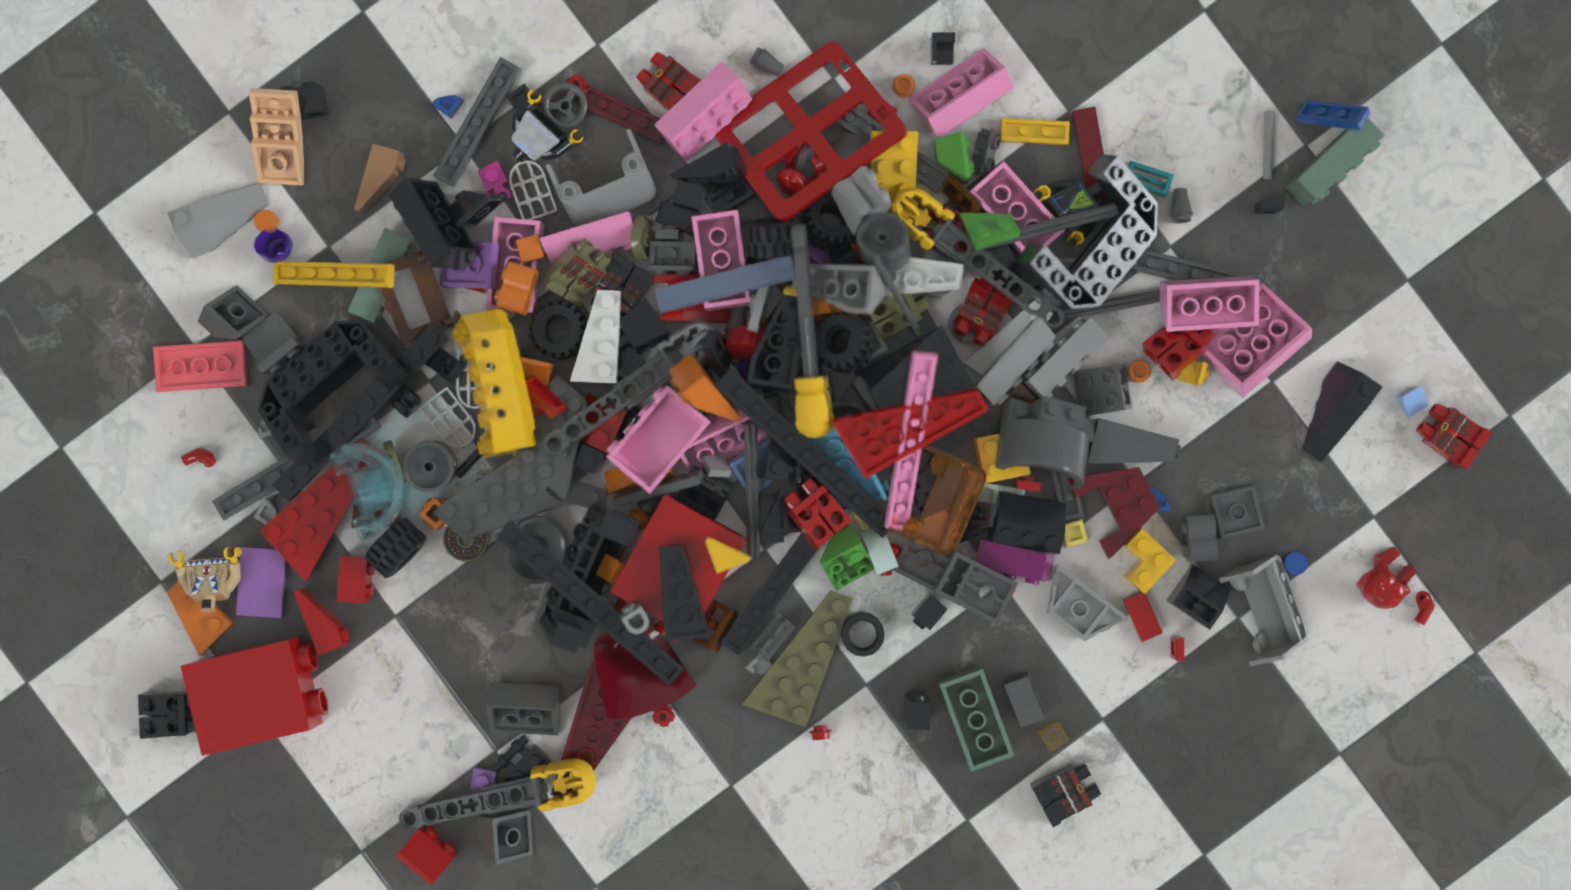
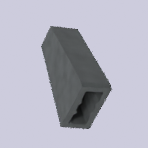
M1096 418L1094 439L1089 444L1087 463L1174 462V459L1178 458L1181 445H1178L1180 439Z

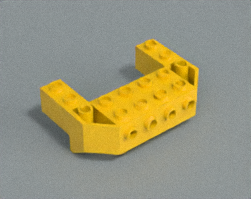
M494 309L462 315L454 326V330H452V337L454 343H458L459 349L462 348L464 358L469 359L470 368L467 369L470 382H474L476 391H473V399L475 405L479 404L481 414H478V422L480 428L484 427L485 433L479 437L480 441H477L479 455L483 454L484 459L508 455L519 449L536 446L533 432L535 429L534 417L514 329L508 321L507 311ZM488 342V348H483L481 346V344H486ZM486 364H493L494 371H488ZM492 387H498V395L491 392ZM497 410H503L504 418L497 416Z

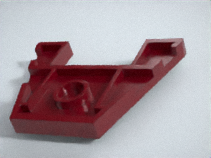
M1139 467L1085 475L1084 485L1080 489L1071 488L1076 498L1098 488L1119 528L1098 539L1108 559L1112 558L1160 509ZM1070 477L1067 481L1070 487H1072L1074 480Z

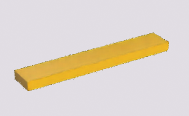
M281 261L274 263L273 284L393 288L395 265Z

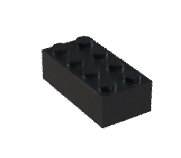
M404 177L389 194L394 208L401 215L404 225L411 232L416 245L421 249L426 262L431 267L463 270L479 254L464 227L457 228L454 224L451 204L437 182Z

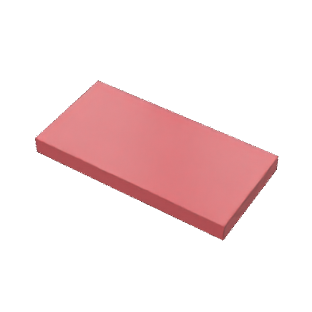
M243 340L153 347L156 392L249 386L247 350Z

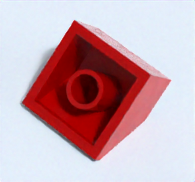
M589 393L585 398L588 406L600 399ZM607 402L605 408L602 409L601 405L597 408L601 411L602 416L605 417L607 414L604 411L607 408L614 410L616 406ZM622 410L582 438L581 441L609 453L607 449L618 439L628 411ZM589 412L586 415V421L590 424L596 423L599 419V415L596 412Z
M424 825L416 831L397 853L396 857L432 885L456 857L458 852L455 851L456 848L451 842L443 841L437 836L438 832L434 828Z

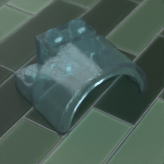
M362 443L340 445L330 454L337 477L347 475L361 515L353 519L361 542L382 534L381 531L389 526L397 517L404 500V482L396 463L382 450ZM360 461L368 464V466L359 469L357 467ZM383 510L380 517H375L374 513Z

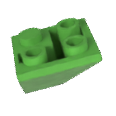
M960 131L935 139L933 145L936 164L948 171L962 185L967 184L972 174H974L973 160L968 158L969 151H971L970 138L965 137V131Z
M852 525L835 533L829 539L820 559V564L836 591L875 569L872 560Z

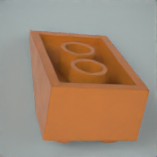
M691 353L668 370L673 377L670 382L685 403L689 401L697 409L737 422L742 420L731 401L714 386L716 382Z

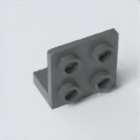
M1125 363L1074 372L1078 404L1086 407L1085 416L1133 408Z

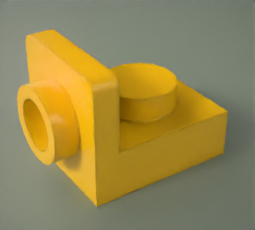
M1192 362L1180 372V375L1175 380L1195 386L1202 385L1203 382L1207 381L1209 375L1208 363Z

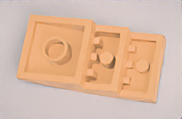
M251 88L249 91L252 109L250 123L253 134L251 147L258 183L303 186L304 154L298 92L293 90Z

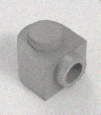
M631 602L622 608L623 613L620 614V617L628 631L640 634L647 629L649 619L640 602L636 605L634 602Z

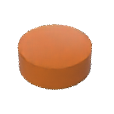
M261 210L256 214L254 224L261 232L263 230L274 232L279 226V218L270 210Z
M1135 360L1128 365L1126 372L1132 382L1141 383L1150 377L1151 368L1147 362Z

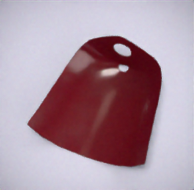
M649 620V625L643 633L684 667L670 643L664 640V635L654 629L656 625ZM606 632L600 635L594 644V661L608 719H628L649 713L673 703L696 687V683L685 667L670 686L667 685Z

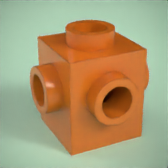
M439 497L429 498L421 507L423 511L419 516L424 519L422 522L432 530L434 528L439 530L443 527L445 529L449 527L434 514L437 508L448 500L445 497L442 499Z

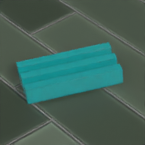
M1131 160L1129 161L1128 168L1137 179L1164 187V190L1141 183L1148 192L1162 197L1167 196L1174 174ZM1135 168L1162 178H1166L1167 181L1163 182L1133 172L1132 169Z

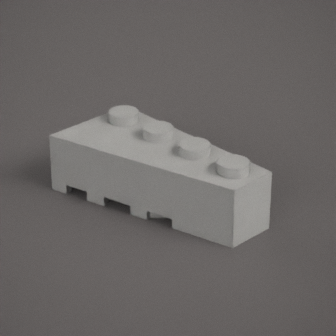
M1091 317L1086 320L1081 318L1072 327L1075 331L1069 337L1065 334L1056 343L1058 347L1053 352L1049 350L1040 359L1042 363L1037 368L1034 367L1031 371L1028 370L1024 374L1026 379L1023 383L1038 399L1042 396L1052 397L1053 394L1051 392H1055L1058 388L1062 387L1067 381L1066 377L1076 372L1084 363L1083 361L1091 357L1110 337Z

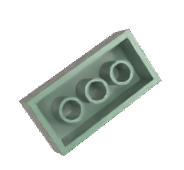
M1367 118L1361 130L1345 129L1284 187L1302 206L1309 203L1314 205L1317 201L1320 202L1330 193L1328 189H1331L1334 185L1337 186L1347 177L1345 173L1357 168L1364 161L1363 157L1368 153L1371 154L1381 145L1379 141L1385 135L1369 118Z
M981 666L937 681L971 772L1014 756Z

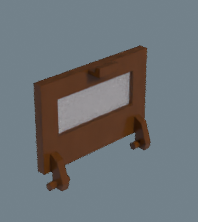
M421 250L383 263L395 265L393 288L380 289L385 299L383 303L388 315L391 314L402 345L414 341L432 322L441 330L453 327V322L459 321L461 315L458 310L454 311L455 316H450L433 269L426 262Z

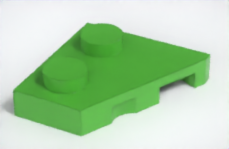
M960 214V220L976 251L1020 236V230L1011 214Z

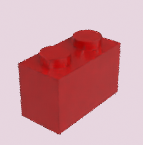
M340 556L337 602L367 603L370 602V598H373L374 585L371 584L372 575L375 574V568L365 560V556Z

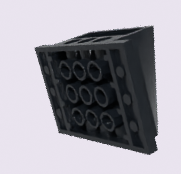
M928 309L920 314L922 320L917 322L922 330L921 335L917 336L910 325L884 340L889 349L888 353L871 362H868L866 359L865 362L867 364L864 367L858 366L859 371L857 372L877 409L904 404L913 351L930 352L938 355L931 398L976 388L943 326H936ZM985 414L977 416L922 447L919 468L993 429Z

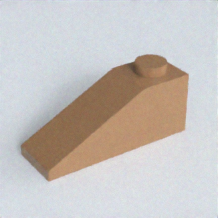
M372 144L355 204V211L365 214L398 178L399 172H402L405 166L404 154L394 149Z

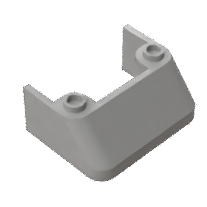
M631 129L626 130L635 152L627 155L622 161V169L625 176L583 194L579 185L573 181H566L561 184L555 169L550 164L545 165L557 194L575 227L634 210L652 202L656 198L657 188Z
M1270 556L1235 568L1219 578L1220 583L1230 581L1232 587L1237 591H1245L1259 632L1255 635L1252 644L1258 655L1249 661L1250 666L1284 660L1307 642L1308 631L1280 556Z

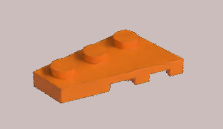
M179 581L167 592L199 656H202L234 624L216 605L214 612H202L200 610L201 602H196L191 596L187 595Z

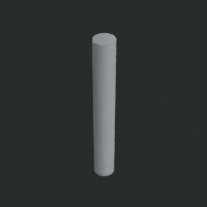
M1265 111L1263 180H1272L1274 111Z

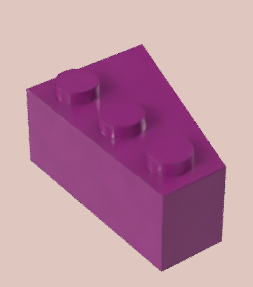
M980 540L976 562L994 571L1003 573V576L1009 579L1016 580L1017 576L1026 578V583L1039 585V581H1050L1055 554Z

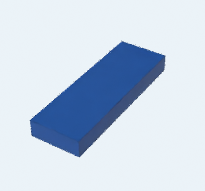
M1306 100L1297 114L1296 120L1298 123L1361 130L1371 112L1369 107Z

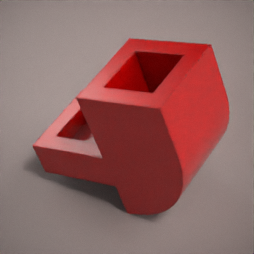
M748 326L731 327L725 347L735 360L752 358L765 331L762 329H757V332L747 330Z

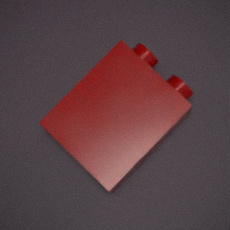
M665 494L610 591L619 597L614 606L623 612L622 608L627 604L634 602L636 605L640 602L646 613L659 619L654 629L664 635L659 546L683 545L701 607L705 614L729 571L727 569L719 573L716 572L706 544L707 538L711 537L740 551L747 537L681 502L676 497Z
M302 635L199 659L180 666L202 756L310 731L322 724V716L328 714L329 707L326 693L322 688L315 689L311 671H315L318 668L317 654L311 643L304 645Z

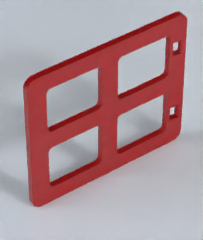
M830 41L752 95L751 98L753 100L748 106L741 110L728 125L724 126L715 135V138L720 145L728 142L739 149L746 173L743 174L774 217L780 222H785L833 189L836 183L850 177L859 167H864L904 139L907 135V128L839 43ZM844 61L851 68L848 69L846 72H844L839 66ZM831 63L851 88L815 115L809 117L790 95L789 90L825 64ZM775 102L793 124L794 129L758 155L751 156L733 133V130L764 107ZM864 104L885 130L847 158L841 159L821 133L858 105ZM882 109L890 116L885 120L878 114ZM803 144H808L825 165L827 172L789 199H783L765 175V171Z

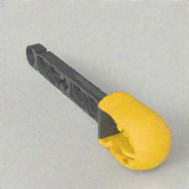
M909 187L900 190L892 198L889 213L897 215L905 222L909 238L913 241H919L920 246L926 251L930 250L934 245L956 263L963 264L964 269L977 279H984L1028 314L1042 318L1049 328L1059 327L1063 323L1064 314L1061 309L1050 301L1047 303L1044 296L995 260L997 257L986 248L976 251L969 236L951 222L955 214L949 209H943L942 204L919 188ZM928 209L935 213L938 219H943L946 222L942 226L937 224L933 229V240L928 238L924 231L921 232L912 225V219H914L915 226L922 225L926 227L932 219L928 215ZM958 241L964 242L967 246V250L963 254L957 253L954 249V245ZM981 255L984 257V267L977 268L973 265L974 256ZM1000 270L1002 272L1001 277L1005 280L1008 277L1012 278L1006 284L1005 289L1001 287L1004 284L1002 280H993L994 274L992 271L997 272ZM1013 283H1017L1022 287L1021 295L1014 296L1010 293V286ZM1036 297L1040 300L1041 304L1038 310L1029 308L1028 301L1030 298ZM1050 311L1056 312L1059 316L1056 324H1050L1047 321V314Z
M805 224L792 226L804 377L795 378V388L798 391L796 396L795 425L797 430L804 436L819 438L832 431L834 425L831 419H834V416L832 414L830 394L827 390L829 385L828 375L818 374L807 231Z
M566 759L549 763L547 766L539 765L532 768L530 777L481 787V791L428 802L423 806L422 804L410 806L400 813L399 823L405 829L423 827L425 824L432 825L482 813L491 815L536 804L541 812L553 810L554 807L558 809L586 801L593 794L596 787V776L592 766L580 759ZM572 771L568 777H564L567 772ZM551 774H558V778L552 781L554 791L566 794L567 789L572 788L573 790L567 795H555L548 799V788L543 778ZM513 788L521 791L522 798L520 800L512 798L511 791ZM491 793H496L500 796L499 805L491 803ZM472 799L474 802H478L476 807L467 806L464 808V804H468ZM448 803H455L457 805V814H451L448 811ZM428 807L436 810L437 816L435 819L427 816L426 810ZM407 812L415 815V823L410 824L406 821L405 815Z

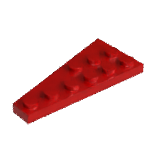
M973 388L930 398L929 401H926L927 406H929L926 424L922 418L925 400L919 405L915 402L909 406L899 404L831 419L866 479L988 411L989 409L978 389ZM910 410L905 439V434L902 431L904 411ZM919 419L920 423L918 426L914 427L910 424L912 420ZM925 429L924 439L918 443L919 434ZM905 439L904 451L898 454L899 445ZM909 439H914L916 445L908 448L906 442Z
M364 439L355 444L259 530L305 581H308L311 576V572L319 562L323 551L331 541L347 513V509L355 499L359 488L379 457Z

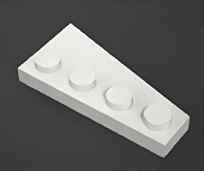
M910 257L901 269L889 273L900 294L958 290L964 266L963 264ZM886 285V294L884 296L893 295L888 285Z
M597 290L570 379L571 382L617 383L621 291Z
M1036 301L1028 305L1032 310L1040 308V304ZM1023 310L963 364L982 376L1029 322L1037 316L1030 315ZM1052 312L1047 314V321L1052 316Z

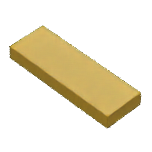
M1001 118V142L1068 146L1070 122Z

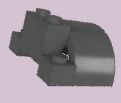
M1042 396L1034 403L1010 398L1003 406L995 467L1004 470L1015 466H1034L1056 470L1070 476L1074 480L1071 488L1080 489L1085 482L1089 444L1094 439L1096 420L1085 418L1086 407L1055 398Z

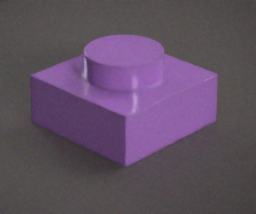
M474 767L470 791L477 792L481 791V787L494 785L497 773L493 769Z

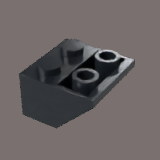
M1191 564L1166 601L1203 627L1211 629L1224 610L1230 589L1194 564Z

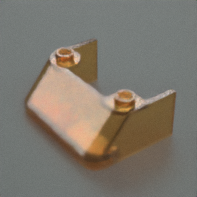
M925 445L923 449L935 454L931 460V471L937 475V478L920 518L915 516L909 518L904 523L902 531L889 526L888 531L949 556L956 551L986 482V472L951 454Z

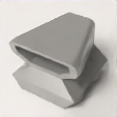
M867 166L859 167L850 177L836 183L831 192L854 236L857 234L860 224L866 218L877 213H888L892 204L889 194L883 187H880L875 173L870 168H867Z

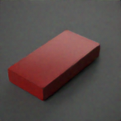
M1139 592L1123 599L1141 642L1163 633L1146 594Z

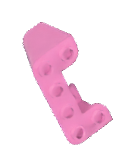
M669 386L665 389L660 387L652 396L655 401L650 407L646 404L639 412L638 416L641 417L636 424L631 422L623 431L626 436L620 442L615 440L607 449L610 454L606 458L649 494L710 423L708 419L688 402L685 403Z

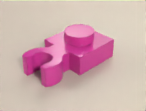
M498 161L477 171L487 192L494 190L495 193H506L510 200L513 199L512 193L503 186L509 183Z

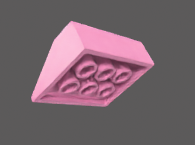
M1263 283L1259 286V292H1261V295H1259V326L1210 329L1214 333V338L1207 345V351L1203 354L1225 382L1242 398L1312 339V327Z

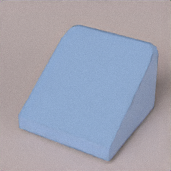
M1415 386L1396 397L1407 417L1428 406L1424 390L1421 386Z

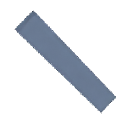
M790 255L655 289L660 313H665L794 280L796 275Z

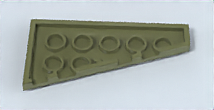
M830 590L811 617L800 628L796 636L789 642L741 704L806 727L852 598Z

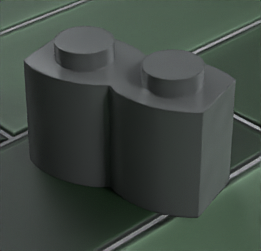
M1214 514L1183 516V521H1180V533L1185 537V544L1181 545L1183 558L1186 557L1187 562L1218 560Z

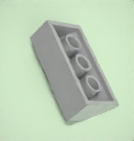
M1038 316L1032 319L974 384L982 398L991 406H994L996 403L1001 405L1009 396L1006 392L1011 386L1016 388L1024 379L1021 375L1027 369L1031 371L1038 364L1039 360L1037 357L1042 352L1046 354L1054 346L1055 343L1052 341L1056 336L1042 318Z

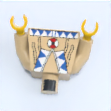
M229 546L224 550V558L188 560L186 565L182 563L185 558L184 552L177 551L178 561L174 559L172 552L169 553L168 561L176 565L174 570L180 585L187 595L191 596L196 602H201L200 610L202 612H214L216 601L227 600L230 593L241 580L240 561L237 558L241 556L242 550L239 547L234 548V555H232L231 547Z

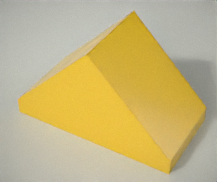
M708 537L706 540L717 573L744 564L751 557L711 537Z

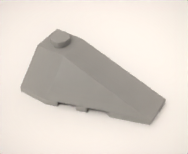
M258 183L185 205L167 212L176 236L192 258H196L217 249L220 243L235 234L238 228L253 219L269 203L262 184Z
M809 264L812 296L846 312L871 314L886 294L887 284L875 266ZM794 279L792 281V287L794 286L797 289L796 279Z

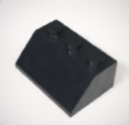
M999 491L996 504H998L996 524L988 533L992 543L1060 555L1065 536L1066 503Z

